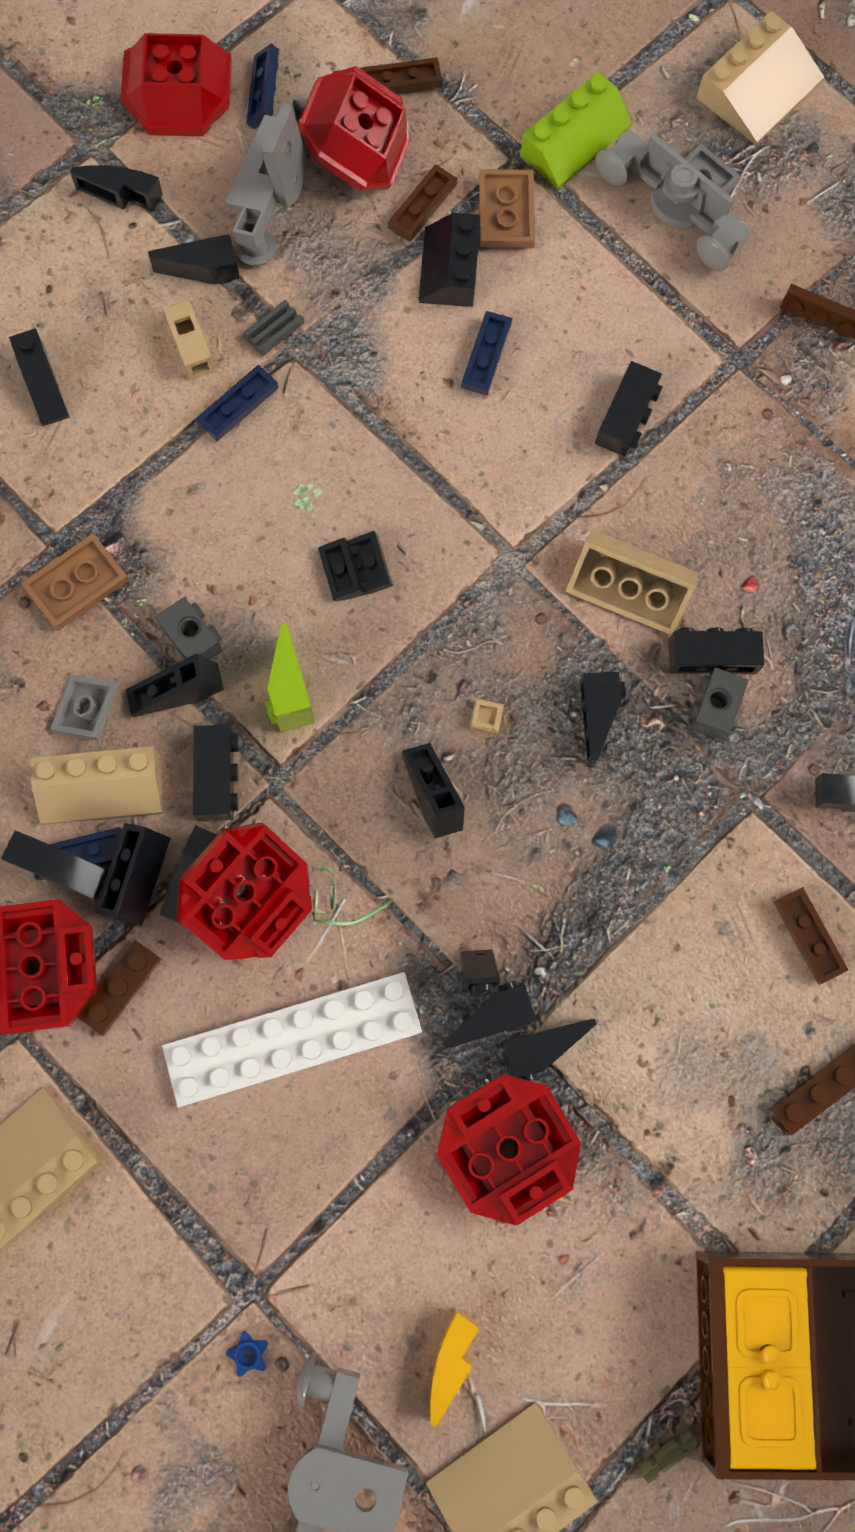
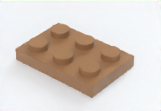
M479 169L480 247L534 248V170Z
M92 533L23 581L21 585L53 627L59 631L127 583L129 579L94 533Z

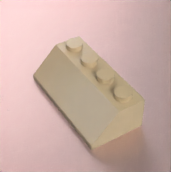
M591 529L565 592L672 635L696 587L699 573Z
M154 746L30 758L31 788L41 825L163 813L160 754Z

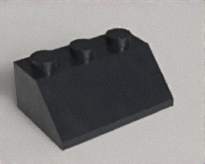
M451 213L425 227L419 303L473 307L481 215Z

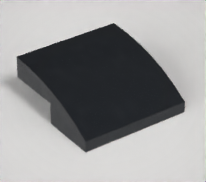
M375 531L351 540L343 537L318 547L334 601L360 597L393 586L380 540Z

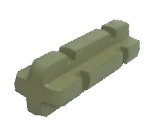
M690 1429L680 1433L678 1440L672 1439L654 1452L652 1459L646 1458L639 1463L638 1469L646 1482L651 1483L659 1477L658 1473L661 1470L663 1473L684 1459V1454L687 1451L690 1454L699 1447V1442Z

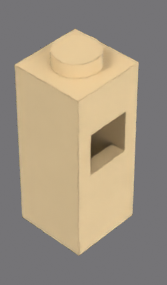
M190 300L176 302L169 307L163 308L169 330L188 379L192 380L215 372L211 353Z

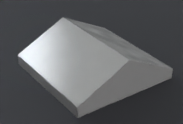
M71 675L51 730L85 741L99 740L119 683Z

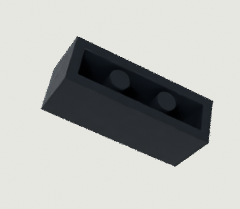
M630 362L598 431L595 441L596 445L626 457L630 447L636 448L642 435L638 431L640 424L646 426L653 410L648 408L651 400L657 402L663 386L659 385L662 373L636 362Z
M683 627L674 631L668 640L670 674H710L715 667L732 674H758L764 666L763 631H753L752 628L724 631L723 628L714 627L706 631H695L694 628Z
M230 725L193 726V816L197 821L234 820V811H239V795L234 793V782L239 781L238 763H234V752L239 751L238 734L233 733Z
M124 823L95 913L142 927L171 838L147 827Z

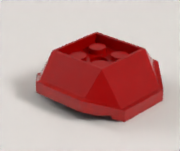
M144 33L133 47L124 50L120 96L122 104L141 123L149 135L204 136L211 128L210 125L217 121L230 107L231 53L202 34Z
M357 66L318 77L314 82L297 122L300 136L303 137L313 160L360 192L389 189L395 181L410 143L406 109L403 107L402 98Z
M261 822L222 829L179 880L177 920L224 960L253 957L271 958L312 910L307 863ZM245 883L243 893L236 895L238 887Z
M59 899L0 906V1033L10 1035L70 1027L97 991L93 927ZM38 959L40 961V970L31 976L28 972V965L32 960Z
M502 1074L447 1108L436 1154L470 1213L518 1226L573 1190L581 1141L547 1085ZM507 1138L513 1139L517 1146L515 1154L511 1157H503L499 1150L501 1142Z

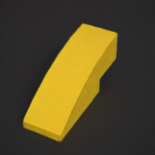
M455 1309L445 1328L432 1370L430 1424L435 1427L439 1424L473 1367L471 1360L464 1356L480 1328L477 1322L458 1309Z

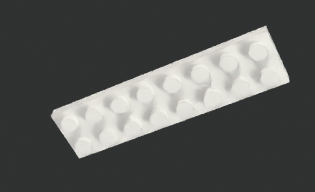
M405 972L171 1042L162 1045L177 1107L180 1108L422 1033V1029Z

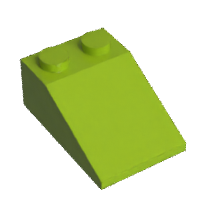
M287 622L282 623L280 626L267 687L270 698L264 699L271 724H278L280 733L315 723Z

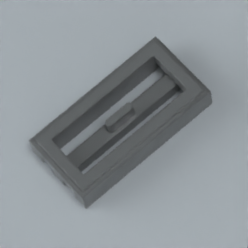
M284 300L243 333L244 338L264 356L303 325L304 318L298 315L293 307L291 308L289 303ZM290 318L293 319L290 323H288L285 327L278 331L280 326H282ZM269 335H273L270 339H268V340H267L265 343H263L262 345L259 344V343L262 342L265 338H267Z

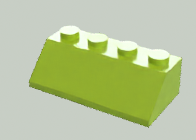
M597 71L523 134L520 157L557 190L560 189L590 163L600 150L606 149L632 126L631 118L618 88Z

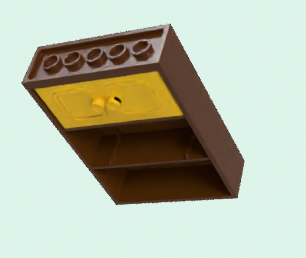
M696 1251L701 1451L704 1465L716 1479L855 1480V1253Z

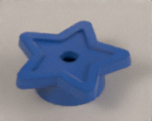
M246 1331L241 1333L239 1344L226 1351V1355L235 1361L239 1377H242L251 1369L260 1371L266 1369L262 1354L268 1345V1341H254ZM246 1351L251 1352L250 1357H246Z

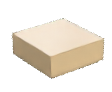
M476 698L469 729L498 735L505 704Z

